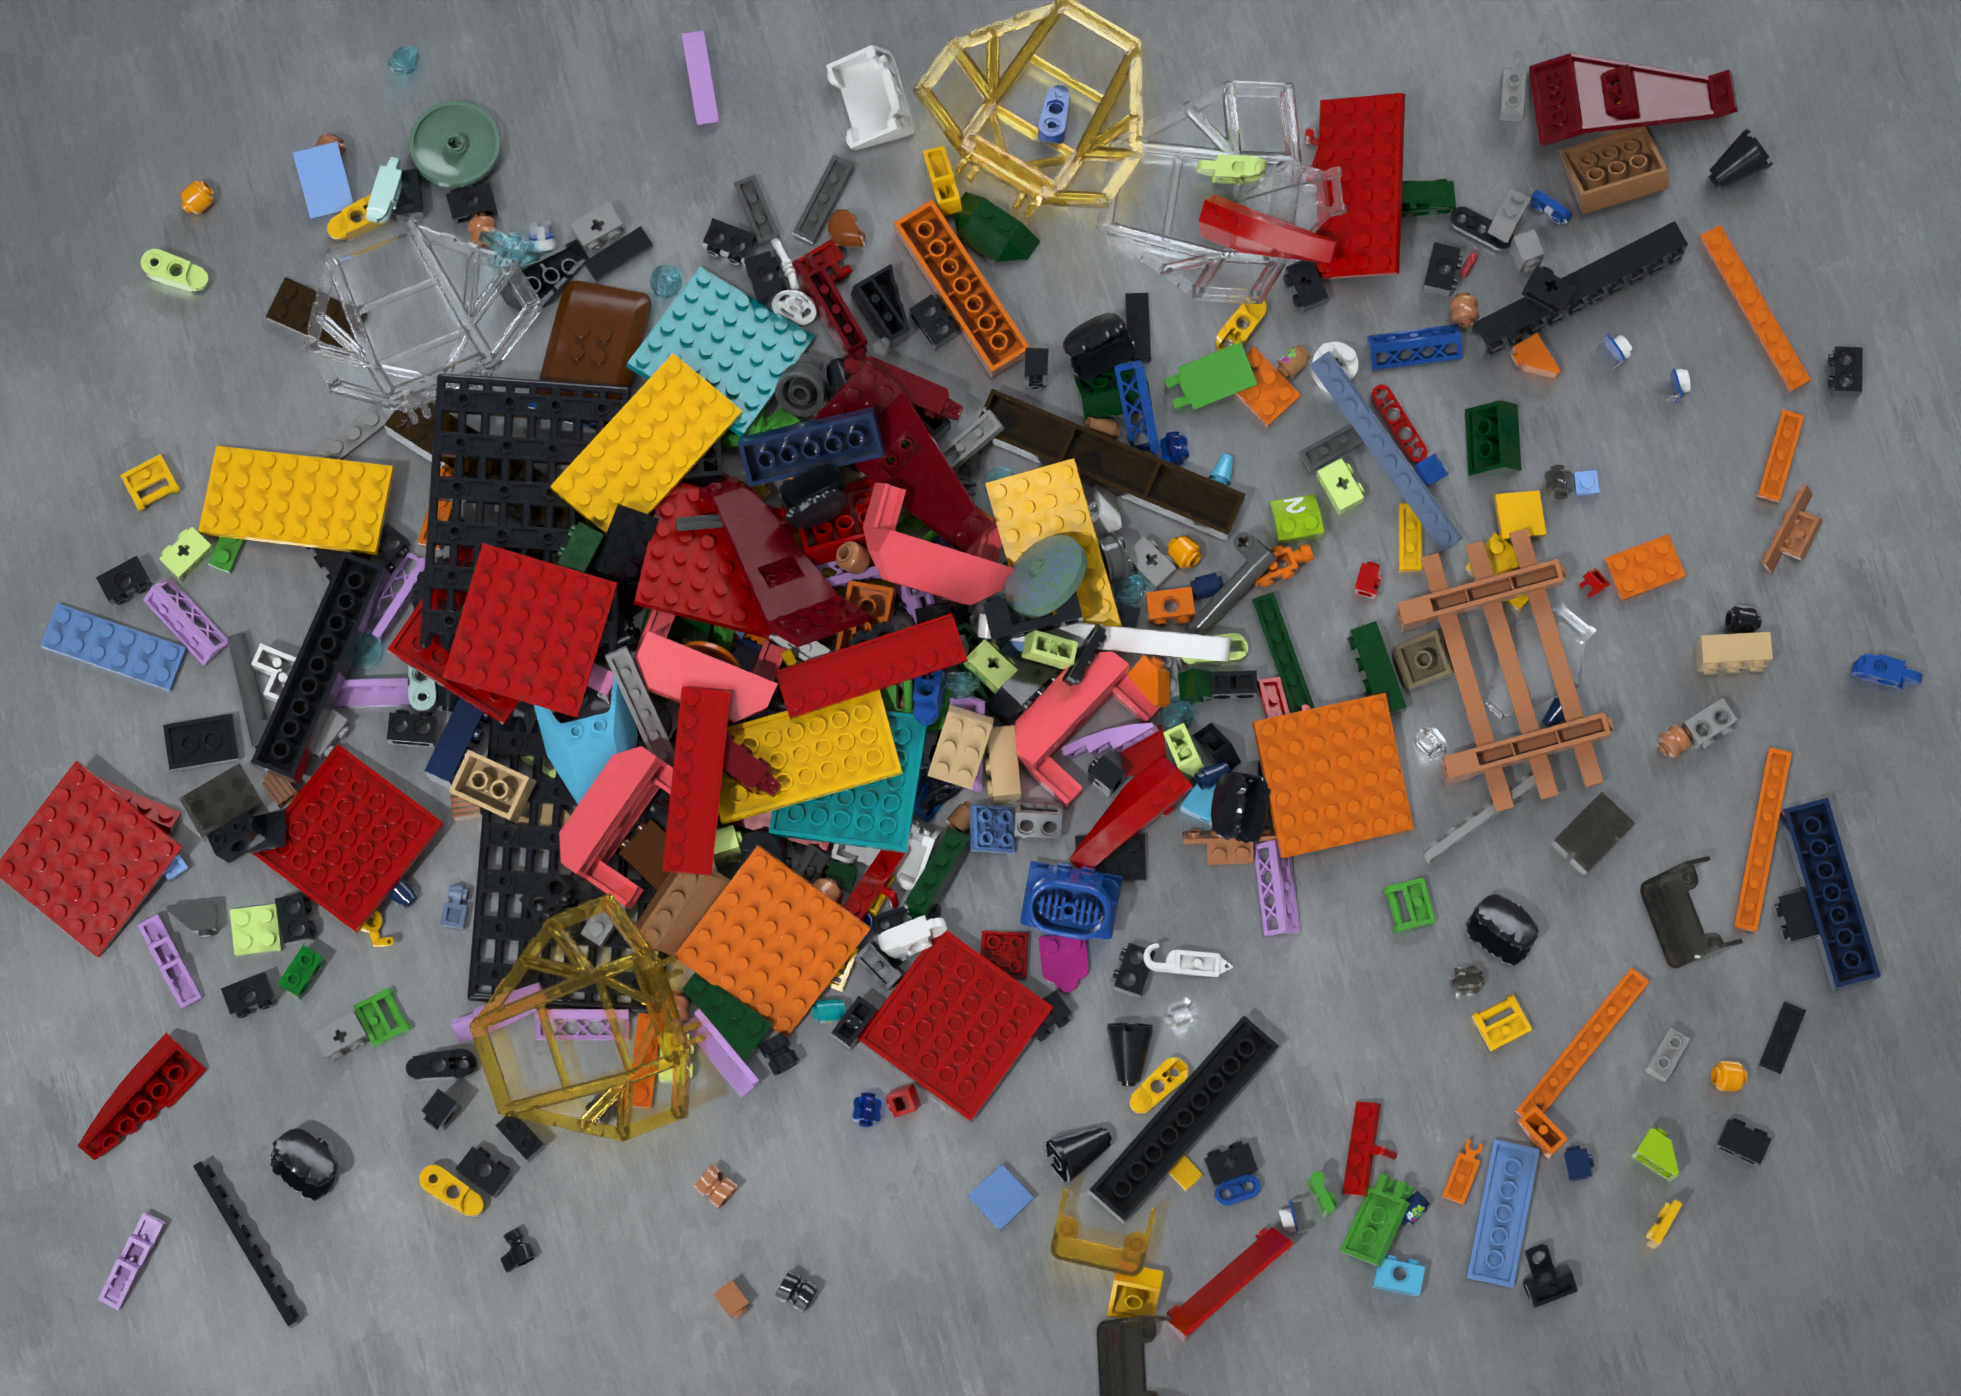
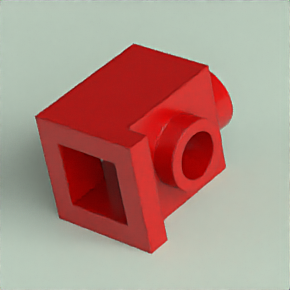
M1374 562L1361 564L1353 594L1376 599L1378 590H1374V588H1379L1382 575H1378L1379 564Z

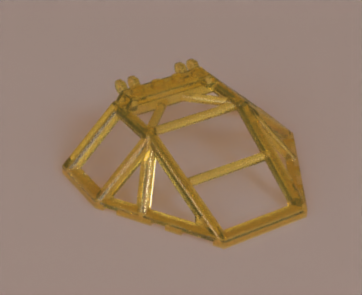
M1055 0L1031 11L1025 10L1017 13L1005 21L999 20L970 31L966 36L950 39L913 90V93L960 154L962 160L957 166L955 173L960 175L967 163L974 166L967 176L969 182H972L981 170L1018 192L1020 195L1012 206L1016 210L1021 207L1025 197L1032 202L1025 210L1024 215L1030 217L1037 205L1108 209L1143 158L1142 41L1074 0ZM1063 13L1126 50L1104 95H1101L1035 55V52ZM1039 21L1038 26L1000 78V36ZM986 42V76L966 52L967 48ZM954 59L984 99L963 130L959 128L932 91V88ZM1028 62L1099 103L1075 150L1063 143L1044 142L1064 154V156L1022 162L1008 153L998 115L1038 139V128L998 105ZM1129 77V115L1100 133ZM988 118L990 119L997 146L977 135ZM1129 130L1130 149L1104 147ZM1084 161L1123 162L1102 192L1064 190ZM1064 165L1054 180L1035 170Z
M607 894L547 918L542 925L543 928L536 937H533L512 966L513 969L506 978H503L494 990L495 993L469 1025L498 1114L598 1137L615 1139L621 1142L629 1141L688 1118L690 1046L704 1042L706 1038L705 1035H699L688 1040L686 1032L699 1029L701 1023L698 1021L683 1026L668 980L684 973L682 969H675L666 974L663 966L676 963L679 960L678 955L661 960L612 894ZM605 912L634 953L594 968L565 928ZM553 937L572 965L539 957V954ZM528 969L569 978L503 1005ZM634 969L641 992L612 977ZM596 984L625 1072L571 1085L544 1004ZM606 985L645 1004L651 1021L633 1063ZM536 1008L562 1088L512 1101L488 1027ZM656 1034L663 1057L643 1064ZM673 1068L671 1109L631 1124L634 1083ZM604 1092L580 1118L540 1109ZM617 1099L616 1126L595 1122Z

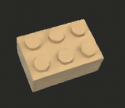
M1771 632L1702 635L1695 644L1697 672H1704V675H1714L1718 671L1726 670L1728 674H1736L1744 669H1750L1752 673L1762 672L1773 659Z
M949 705L927 776L972 790L994 718Z
M1015 725L992 727L984 751L989 756L985 758L986 776L990 775L991 780H987L988 798H993V804L1021 801Z
M468 750L449 792L517 823L535 786L536 780Z

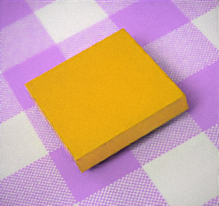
M1540 490L1494 495L1500 540H1511L1509 533L1526 528L1530 538L1547 535Z
M1673 1200L1671 1203L1666 1202L1665 1205L1663 1204L1657 1215L1660 1218L1658 1224L1655 1222L1645 1236L1649 1239L1647 1242L1649 1247L1655 1249L1660 1245L1682 1206L1681 1202Z

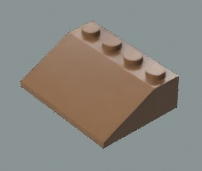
M1646 126L1630 128L1559 150L1572 192L1582 214L1669 189L1668 169Z
M712 870V876L710 877L697 874L669 873L634 925L635 938L653 949L674 956L675 952L723 891L730 879L715 870Z

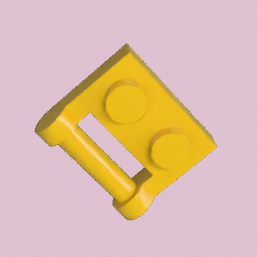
M161 454L120 475L139 512L145 510V506L172 492L175 494L181 491ZM167 479L168 485L140 499L138 493Z
M1513 994L1506 996L1504 1001L1480 1013L1475 1012L1471 1014V1018L1490 1052L1532 1031ZM1508 1008L1513 1010V1014L1488 1027L1483 1022Z

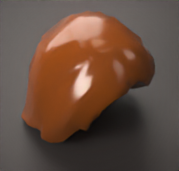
M837 209L832 213L827 226L830 239L838 246L863 248L865 247L864 237L866 234L856 225L857 217L846 209Z

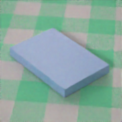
M337 141L293 152L310 219L339 212L354 203Z

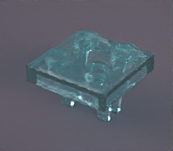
M491 230V232L481 231L478 239L491 248L489 266L494 267V270H500L505 258H508L507 268L513 270L521 265L523 259L539 261L542 252L534 248L533 243L523 240L522 235L516 232L504 234L498 230Z

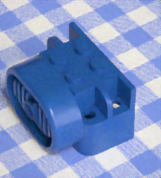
M1030 861L1020 924L1037 928L1049 935L1078 940L1092 938L1112 939L1123 876L1095 872V869L1091 867L1076 869L1067 863L1053 865Z

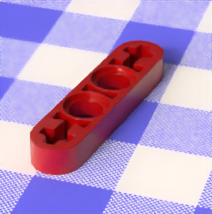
M1377 385L1372 390L1371 401L1407 460L1412 464H1417L1426 459L1428 450L1391 389L1386 385ZM1378 391L1387 394L1385 396L1387 404H1389L1391 401L1393 402V404H1390L1387 407H1385L1384 410L1381 407H1384L1385 403L1381 398H1376L1378 395ZM1395 409L1399 412L1400 417L1395 421L1389 420L1387 412ZM1406 428L1410 430L1411 438L1408 440L1401 439L1399 437L1401 429ZM1414 440L1417 441L1413 445L1417 451L1422 450L1421 458L1412 456L1413 448L1409 444Z

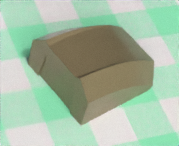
M1434 630L1393 647L1392 659L1400 683L1408 690L1455 675L1444 636L1440 630Z

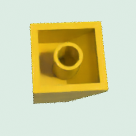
M1117 1262L1107 1316L1153 1325L1164 1271Z

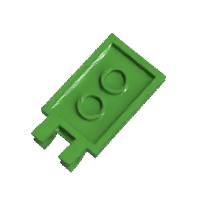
M1242 342L1179 366L1177 368L1180 374L1164 379L1169 389L1181 385L1184 396L1172 400L1177 410L1191 404L1193 409L1197 410L1258 385Z
M1382 1173L1378 1177L1375 1189L1368 1188V1195L1364 1197L1340 1249L1344 1254L1380 1268L1410 1203L1406 1199L1413 1194L1415 1189L1400 1180L1396 1184L1395 1180L1389 1179V1176ZM1396 1184L1394 1193L1390 1192Z

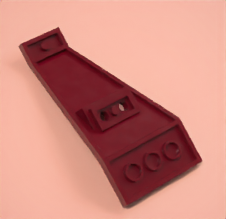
M1568 53L1529 66L1539 143L1542 146L1584 133L1714 119L1738 112L1733 75L1729 69L1705 76L1576 53Z
M866 360L812 420L874 406L885 448L884 457L857 462L852 465L874 483H886L905 489L906 493L902 506L956 550L965 553L993 523V518L975 505L902 387ZM909 441L910 444L905 446L902 442ZM893 457L895 460L893 462L887 461V458Z
M728 477L726 480L710 483L709 486L699 489V497L714 505L769 631L796 647H801L869 622V613L835 592L747 483L741 481L738 477Z

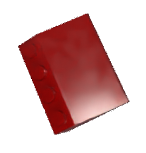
M865 478L845 484V494L848 495L849 505L837 517L817 527L804 530L798 529L804 553L814 566L836 561L838 548L848 541H854L867 548L863 524L875 485L871 479Z

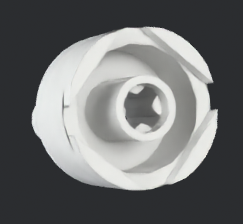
M1329 342L1321 345L1316 351L1312 363L1330 351L1353 383L1358 370V358L1355 350L1341 342ZM1311 368L1312 378L1318 387L1328 392Z

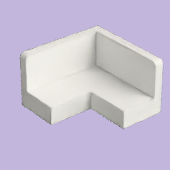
M1096 484L1085 493L1097 538L1101 539L1107 537L1109 532L1113 531L1116 533L1122 527L1116 496Z

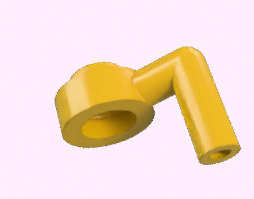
M376 910L369 918V923L367 924L366 922L361 930L369 932L373 946H392V937L380 938L378 930L382 925V916Z

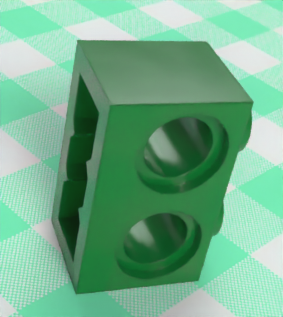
M303 945L277 984L300 1000L326 960Z

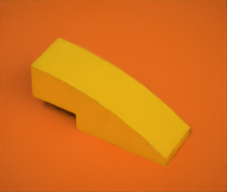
M940 146L922 151L938 209L943 216L960 212L962 210L961 200L945 147Z

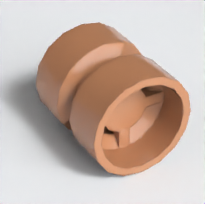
M713 1164L698 1179L694 1188L703 1196L709 1195V1201L719 1209L733 1195L738 1185L729 1177L723 1178V1172Z

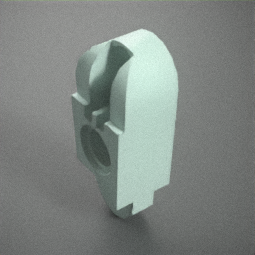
M391 157L387 167L380 165L368 203L366 220L385 223L391 218L393 209H396L403 185L401 181L402 170H400L401 159Z
M408 665V698L412 708L418 712H428L435 709L438 704L436 682L428 677L424 681H418L416 678L420 672ZM425 694L427 698L424 701H420L419 696Z

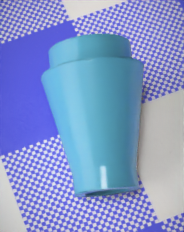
M1222 454L1209 479L1229 486L1231 484L1234 458L1228 454Z

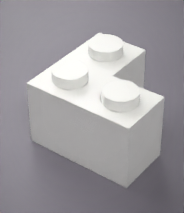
M260 643L251 665L256 671L271 676L263 695L267 700L277 703L296 657Z

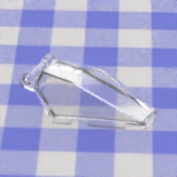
M1291 159L1228 199L1314 233L1329 217L1346 213V204H1343L1340 180L1342 169L1340 167H1333L1322 171ZM1326 180H1332L1334 205L1329 207Z
M1561 600L1552 610L1572 679L1575 688H1577L1581 683L1585 644L1596 632V629L1585 624L1566 608V604ZM1530 618L1510 624L1509 630L1530 700L1534 707L1556 696V688L1535 619ZM1498 659L1485 705L1500 719H1503L1515 713Z

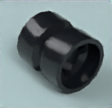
M785 1032L769 1038L758 1046L764 1058L770 1059L768 1065L774 1076L789 1070L800 1062L795 1050L789 1049L791 1043Z
M789 1270L781 1282L775 1297L785 1303L791 1301L792 1307L804 1313L819 1286L808 1280L801 1281L800 1275Z

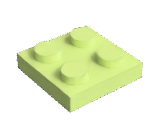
M276 904L230 910L235 957L282 951Z

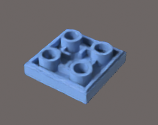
M969 805L970 851L1015 853L1014 807Z
M1002 1164L968 1195V1198L999 1231L1034 1199Z

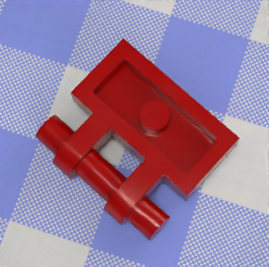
M831 239L809 252L818 266L822 265L826 270L832 268L834 273L829 276L833 283L838 280L840 282L843 281L848 274L853 272L849 264L840 268L838 263L844 260V256ZM804 256L797 259L801 262L807 273L811 271Z

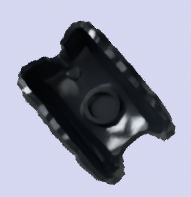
M1110 312L1096 316L1077 326L1064 339L1063 349L1066 354L1071 356V367L1075 375L1079 376L1083 381L1095 379L1098 374L1102 375L1107 371L1113 370L1114 366L1120 365L1121 362H1128L1134 355L1136 347L1134 340L1125 327L1127 325L1117 314Z
M826 462L817 464L816 468H809L807 471L796 474L793 479L784 480L779 491L780 500L787 511L783 519L792 527L804 530L817 527L837 517L849 505L848 495L845 494L844 475L840 472V469L832 463Z
M1229 772L1219 777L1213 793L1211 822L1213 831L1220 838L1226 840L1235 838L1237 841L1244 843L1256 842L1261 839V835L1265 830L1262 825L1266 822V815L1268 814L1267 808L1269 804L1267 798L1271 794V789L1268 788V783L1262 776Z
M756 830L742 836V842L739 846V849L743 851L740 855V867L758 844L793 870L792 858H788L786 851L787 843L779 836L766 831L760 832Z
M1497 894L1489 895L1480 901L1466 923L1467 934L1472 942H1479L1481 948L1485 949L1488 954H1492L1496 958L1501 957V962L1512 966L1519 964L1521 960H1525L1527 953L1530 952V946L1534 945L1539 933L1538 925L1524 911L1522 906Z
M295 1128L285 1132L272 1143L274 1148L270 1155V1166L274 1175L281 1176L289 1188H294L296 1192H302V1197L312 1201H316L327 1194L335 1181L338 1160L328 1149L329 1146L322 1138L316 1139L310 1133Z

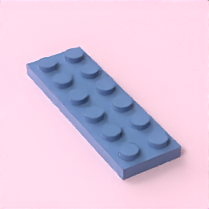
M58 603L55 606L40 645L42 648L170 692L187 651V648Z
M1493 1140L1467 1279L1509 1288L1514 1287L1540 1149Z

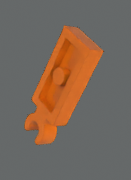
M1471 1139L1465 1142V1155L1458 1153L1441 1196L1460 1205H1464L1481 1162L1474 1158L1482 1151L1483 1144L1480 1143L1477 1150H1471L1469 1147Z

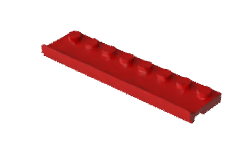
M951 613L777 670L775 674L791 720L967 662L968 660L953 614Z
M682 687L662 872L712 876L731 691Z

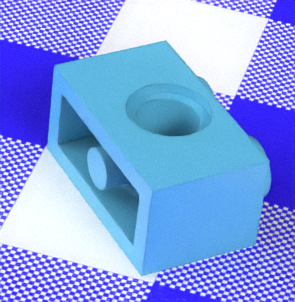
M1386 1255L1381 1268L1376 1266L1372 1287L1419 1296L1425 1267L1420 1266L1421 1262L1407 1259L1405 1263L1397 1261L1398 1257ZM1394 1269H1402L1405 1272V1279L1402 1281L1396 1280L1393 1277Z

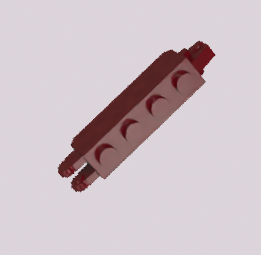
M811 253L804 255L805 261L811 270L808 273L799 260L792 261V265L800 278L798 280L805 294L815 302L817 314L843 358H853L854 360L864 362V359L867 357L865 353L868 351L866 348L868 344L867 338L826 269L822 265L818 266Z
M869 356L864 359V362L868 360L901 386L914 408L922 412V416L930 420L935 418L940 420L941 417L959 420L963 406L949 398L947 388L876 357ZM847 358L844 361L845 373L852 376L864 362Z
M679 711L677 712V714H676V716H675V717H676V720H678ZM727 731L723 772L751 794L762 791L774 798L782 786L772 776L773 774L769 769L771 765L761 757L756 759L752 756L753 751L743 743L738 745L733 741L735 737Z

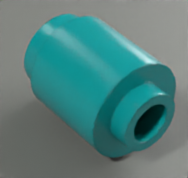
M838 998L816 1000L815 1005L811 1006L812 1018L817 1019L818 1024L840 1021L846 1013L844 1000H838Z

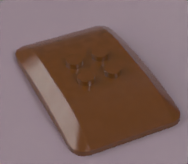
M582 281L568 282L563 289L539 380L627 386L631 390L635 372L627 368V362L643 343L652 307L650 297L645 293ZM538 389V394L552 395V390ZM561 391V396L575 397V392ZM584 393V398H598V393ZM607 394V399L621 400V395Z

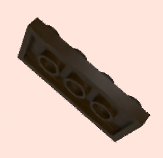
M285 277L265 317L269 321L349 355L368 314Z

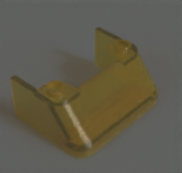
M1064 1188L1050 1248L1052 1256L1058 1261L1129 1277L1139 1275L1144 1267L1156 1209L1151 1208L1146 1234L1138 1232L1129 1234L1125 1239L1123 1249L1077 1239L1078 1223L1071 1217L1063 1216L1068 1189Z

